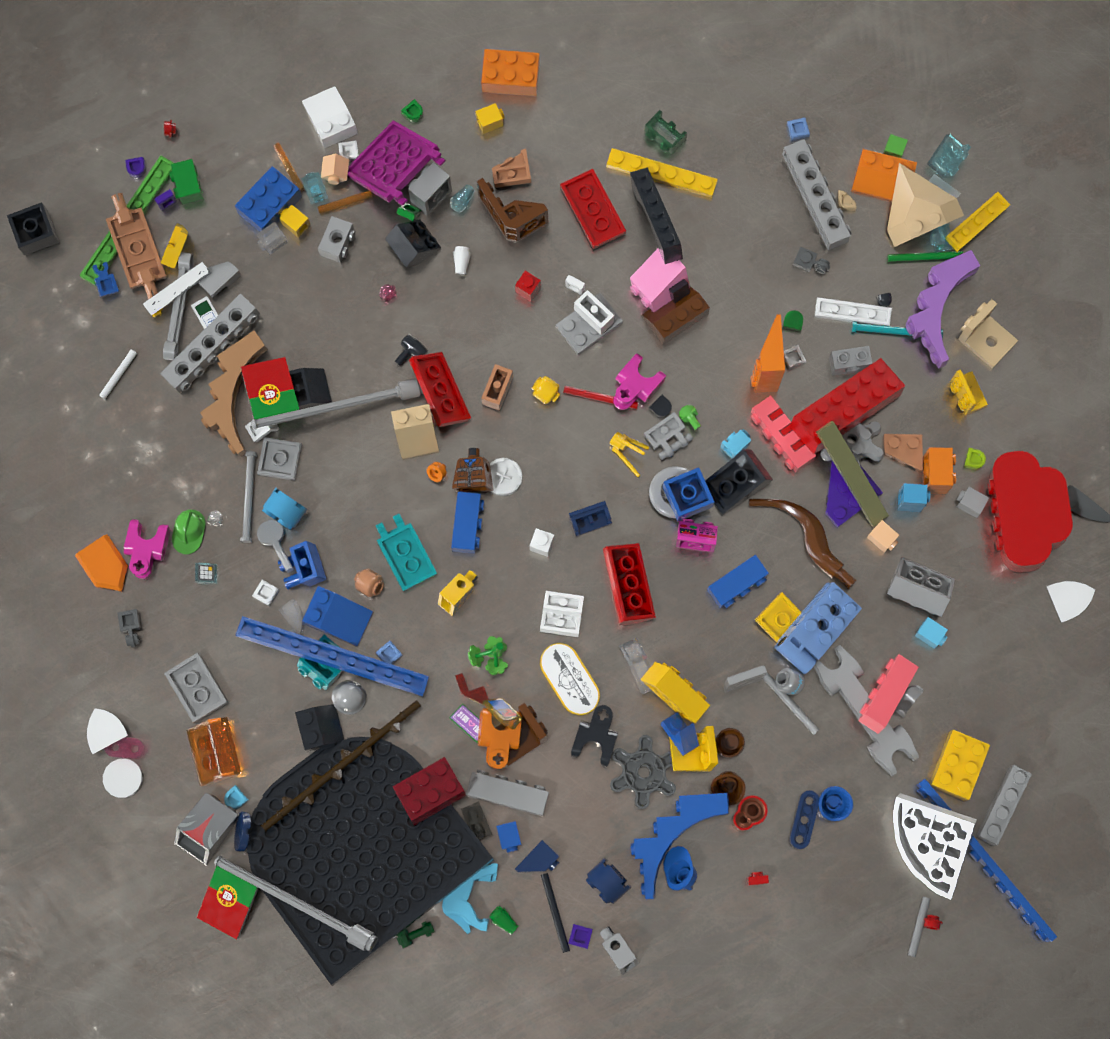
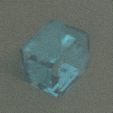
M319 172L308 173L305 177L301 178L311 204L328 198Z

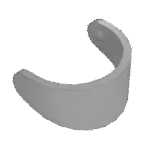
M918 685L908 687L895 712L904 718L907 711L924 690Z

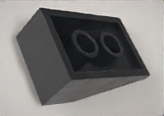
M744 449L706 479L705 482L713 497L714 504L724 515L759 492L773 479L751 449Z

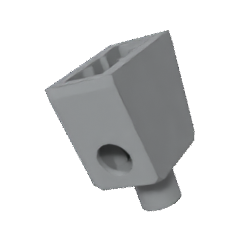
M610 926L600 932L605 941L602 943L603 947L622 975L639 964L620 933L614 934ZM615 945L620 946L617 950H614L613 947Z

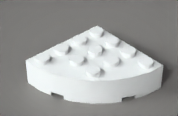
M900 793L896 797L893 823L896 843L902 858L911 872L917 878L919 877L927 887L951 900L977 819Z

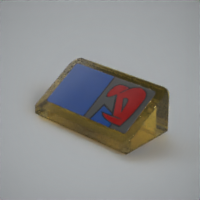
M502 698L484 700L482 702L501 724L512 730L522 720V717Z

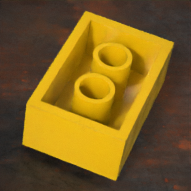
M654 662L640 680L676 713L678 712L682 718L696 723L710 706L705 701L707 697L700 691L696 692L692 689L694 685L686 678L682 679L679 676L680 672L675 667H669L666 663Z
M951 730L947 735L929 784L933 789L964 802L970 800L990 745L956 730Z

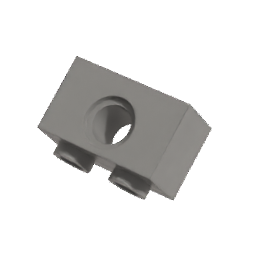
M331 216L318 247L320 256L341 263L342 258H346L349 248L347 246L349 242L353 241L355 237L353 224ZM338 237L342 238V241L339 243L333 242Z
M869 346L832 351L829 356L832 376L860 372L872 364Z

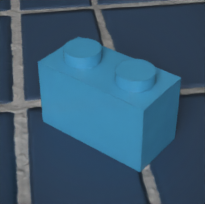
M904 483L898 491L897 511L921 512L926 507L927 502H930V491H927V485Z

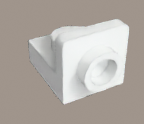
M251 422L245 426L254 442L260 441L271 431L279 430L277 424L260 427L257 430L252 427Z

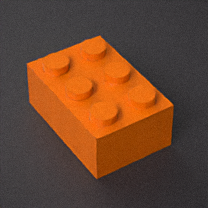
M485 49L481 80L482 92L537 96L540 65L539 53Z

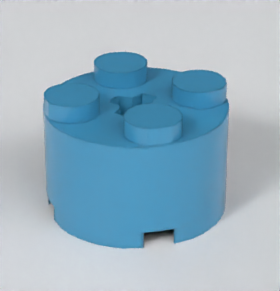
M275 488L263 505L262 511L275 520L278 517L279 520L277 522L291 530L296 527L308 509Z

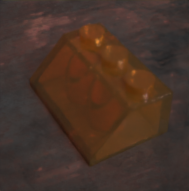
M227 717L209 719L186 730L200 787L228 780L241 774L240 763L238 762L236 747Z

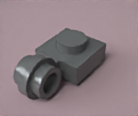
M800 247L793 266L810 272L812 266H814L817 272L825 274L830 269V262L822 258L816 261L817 253Z
M138 610L118 612L121 633H129V635H125L127 646L136 647V645L140 644L138 633H134L133 630L141 629Z

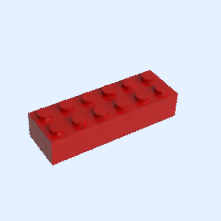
M880 358L796 414L792 419L790 427L809 450L816 454L825 448L816 431L833 421L841 435H844L900 397L905 384Z

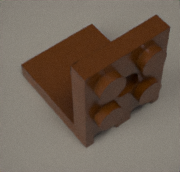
M525 703L518 707L522 715L518 749H509L508 767L547 741L548 730L542 721L537 722L535 719L537 714L532 706L529 705L527 707ZM509 719L495 727V729H505L509 724Z

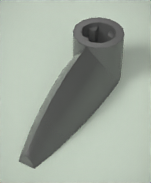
M1071 485L1067 487L1071 511L1091 520L1110 522V514L1076 487Z

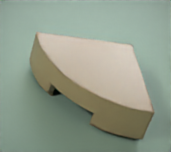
M838 190L837 208L856 211L855 201L846 192Z

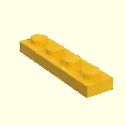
M999 192L995 193L948 234L945 240L958 252L1003 213L1010 204Z

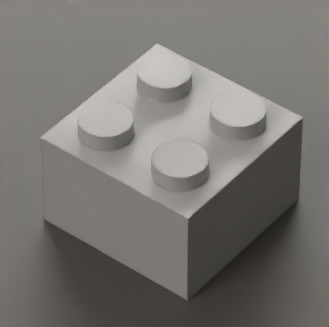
M434 162L430 166H426L422 170L421 176L418 179L412 180L409 184L408 191L411 203L428 216L452 191L450 176Z

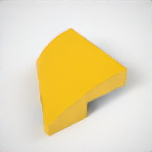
M179 223L175 225L161 260V264L174 269L188 235V231L183 225Z

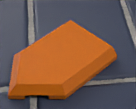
M108 534L103 535L75 555L95 587L123 591L128 564Z

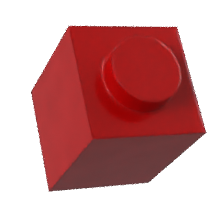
M526 270L515 284V292L530 302L541 289V280Z

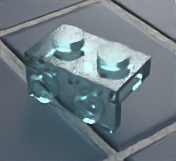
M947 134L927 164L942 178L953 176L959 170L958 166L967 158L971 146L968 144L962 145L951 134Z
M949 223L930 231V243L933 245L934 252L951 251L953 249L945 240V237L950 234Z

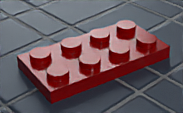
M594 169L560 184L562 192L593 249L626 234V229Z
M443 352L413 356L409 359L437 426L442 427L469 421L471 416Z

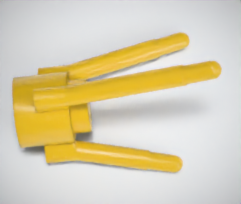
M617 432L610 441V445L613 446L612 451L623 460L637 477H640V474L620 450L624 451L628 446L634 451L645 455L644 451L633 444L647 450L649 446Z

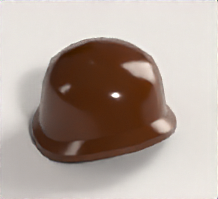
M722 772L711 783L712 794L728 793L729 806L739 803L745 795V782L735 772Z

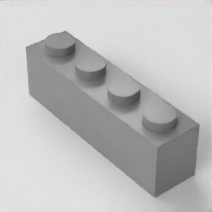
M1015 765L1008 768L975 836L976 838L991 846L999 844L1028 784L1031 773Z
M478 769L477 773L472 771L466 792L467 796L543 816L549 792L545 791V787L534 785V788L526 786L527 782L515 780L514 783L507 781L508 777L496 775L495 778L488 776L489 772Z

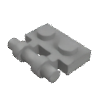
M675 412L644 433L645 438L654 450L660 446L663 448V451L658 454L661 460L671 457L676 450L681 447L684 448L693 439L690 433L683 437L681 432L686 427ZM675 436L677 441L669 446L667 441Z

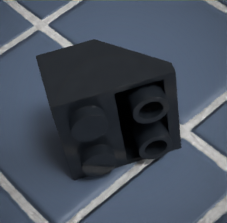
M421 219L396 224L385 238L405 267L418 265L441 249L436 238L432 236Z
M299 368L289 371L299 410L332 403L323 368Z

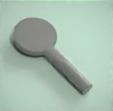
M275 520L266 521L259 526L257 537L263 545L274 547L286 572L289 573L294 568L280 544L284 536V529Z

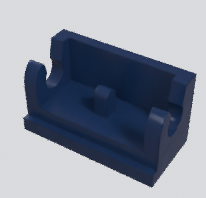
M605 501L569 513V519L576 537L612 524Z

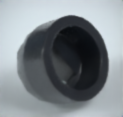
M891 293L876 296L880 306L888 307L892 302Z

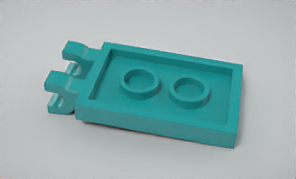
M400 514L393 516L397 528L387 532L382 522L376 525L381 536L376 541L404 592L437 575V572L412 524L405 525Z

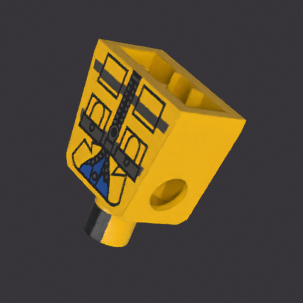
M471 570L465 576L458 573L439 593L438 605L453 616L473 593V583L478 579L477 575Z

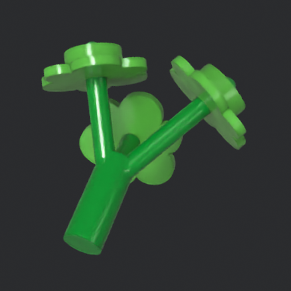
M490 636L487 639L488 643L484 645V648L487 650L485 652H481L479 647L470 646L468 658L472 666L480 667L481 662L484 661L483 656L488 655L489 657H494V659H489L488 664L485 666V669L489 670L491 675L502 674L508 668L506 662H503L500 658L498 659V657L502 656V652L507 649V645L501 637Z

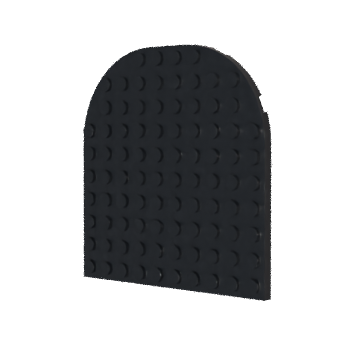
M350 737L341 740L340 743L321 747L276 780L265 791L252 813L251 827L248 829L247 853L253 875L350 927L359 924L374 932V935L378 937L372 951H363L348 943L346 934L262 890L331 986L340 981L494 860L452 804L416 825L412 823L393 786L424 768L407 751L382 739L371 746L373 756L367 757L361 754L342 770L341 780L332 778L313 793L314 803L312 805L302 802L283 817V820L281 819L265 831L261 825L276 814V811L283 808L282 798L284 796L291 799L297 797L312 785L313 774L323 776L342 760V749L352 752L370 737Z

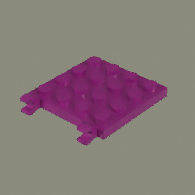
M393 120L348 166L347 177L390 203L394 199L403 206L408 200L402 196L401 190L431 159L439 166L446 160L441 157L442 154L439 152L440 149L436 144Z

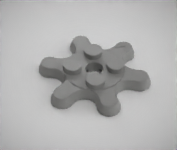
M876 421L868 425L858 424L842 435L859 466L860 460L864 457L880 461L884 456L883 450L872 443V437L881 432V426ZM854 436L856 443H849L847 437ZM823 448L821 451L822 459L831 461L832 459L827 450Z

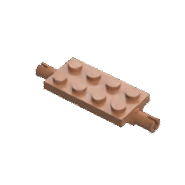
M118 193L120 201L117 200L116 194L111 196L116 213L113 217L107 218L106 222L130 288L134 289L144 286L149 300L153 297L152 293L154 296L158 293L155 282L167 277L142 208L130 210V208H127L123 193Z

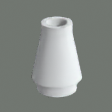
M455 247V251H453L455 274H466L471 256L470 248Z

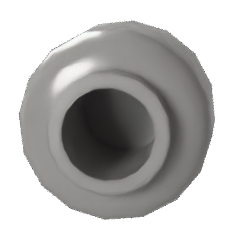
M784 668L777 674L775 683L779 691L789 695H796L802 691L805 679L801 672L791 668Z

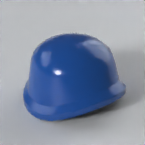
M831 786L822 792L819 799V810L824 818L830 821H840L851 814L853 800L845 789L839 786Z

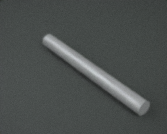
M767 672L763 678L765 682L813 734L820 730L788 694L778 690L776 681Z

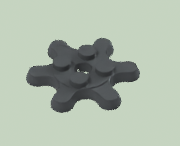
M643 735L639 738V747L635 753H628L622 748H617L612 753L613 760L622 766L623 771L619 777L612 779L610 787L614 792L632 789L636 795L635 805L639 809L648 807L650 803L649 796L653 791H661L666 796H671L676 791L675 784L669 781L665 775L667 768L673 766L671 751L663 755L655 754L652 749L653 739L648 735ZM647 767L650 772L649 776L641 777L638 774L639 768Z

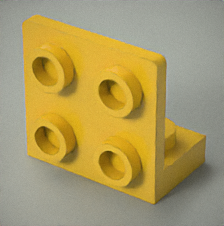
M961 370L956 371L950 381V388L954 394L956 393L959 399L958 406L962 411L964 410L965 415L987 407L988 404L973 372L963 374Z
M706 726L700 733H696L699 746L684 756L669 737L674 771H711L718 764L714 726Z

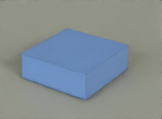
M806 118L787 121L791 141L810 136Z
M391 641L387 642L376 652V655L383 662L392 665L403 656Z

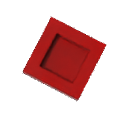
M763 872L751 873V877H747V886L769 883L768 875L763 876Z

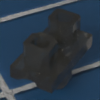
M479 801L461 809L466 824L479 840L492 835Z

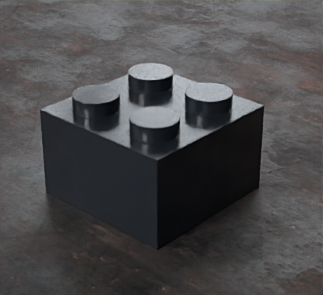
M42 202L7 215L18 248L24 256L59 243L48 210Z

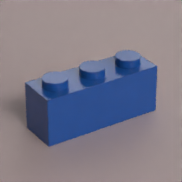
M458 492L451 545L452 552L475 554L476 548L479 549L480 537H477L478 530L482 529V518H479L480 511H484L485 500H481V494Z
M755 554L708 586L707 591L720 609L724 606L727 609L736 602L734 599L739 596L743 598L751 592L750 588L755 585L759 587L767 581L766 577L769 572Z

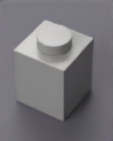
M968 487L966 491L962 490L956 500L959 503L956 507L977 518L989 497Z

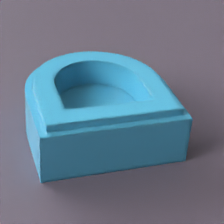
M236 785L224 797L226 806H230L233 809H239L249 801Z

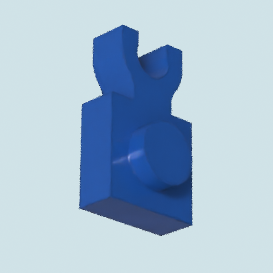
M107 262L103 263V271L98 270L97 265L92 267L94 273L98 275V278H95L94 281L100 298L119 292L114 275H108Z

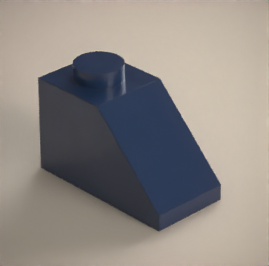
M541 840L515 870L518 873L546 872L548 869L552 871L560 863L557 861L559 856Z

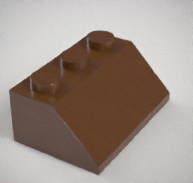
M692 287L689 288L690 294L677 303L670 301L655 312L649 309L641 315L662 345L709 314V305L700 293Z

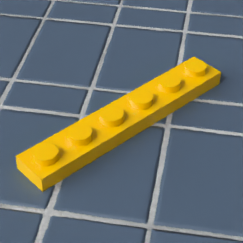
M614 148L611 149L606 164L607 168L627 174L648 167L653 181L712 198L718 180Z

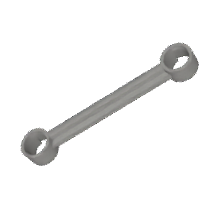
M180 253L178 279L193 269V253ZM187 291L174 299L168 338L163 348L164 360H174L178 356V341Z

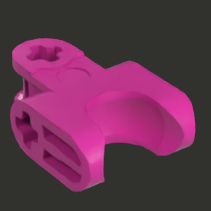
M638 353L624 366L615 379L621 385L616 390L613 403L620 410L628 409L637 398L646 403L664 383L666 375L661 371L650 378L641 376L638 368L643 357Z
M132 519L126 535L124 554L131 555L130 571L137 578L145 579L152 573L154 560H164L171 530L169 525L162 524L158 527L157 533L152 539L145 540L141 537V523L136 519ZM143 565L144 568H141L139 571L137 568Z

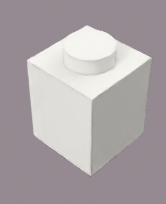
M536 528L529 546L530 551L548 557L554 542V534Z

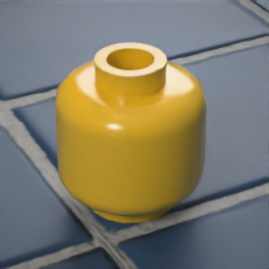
M548 376L539 377L531 388L533 396L544 404H548L550 401L555 402L560 395L558 392L559 384Z

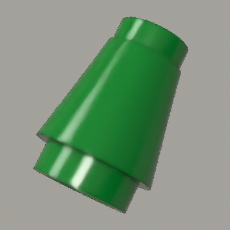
M499 905L489 915V918L492 920L491 923L510 935L518 928V925L505 907L502 908Z

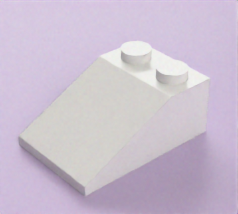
M335 86L302 101L324 148L358 134L356 125Z

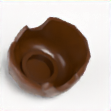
M734 728L721 730L715 739L717 752L723 757H737L745 747L743 734Z

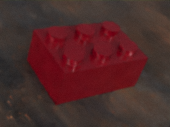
M445 757L393 786L414 825L466 796L464 789Z

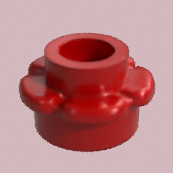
M170 119V121H164V136L171 138L172 134L176 133V124L172 123Z
M927 915V918H924V928L940 930V925L943 922L939 920L938 916Z

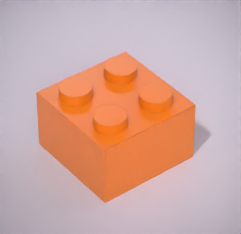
M929 447L924 454L923 485H927V491H930V494H947L952 489L953 484H956V473H953L956 455L953 454V448Z

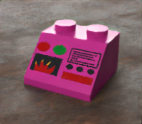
M683 519V521H679L676 547L714 552L718 526H714L711 522L698 524L694 520Z

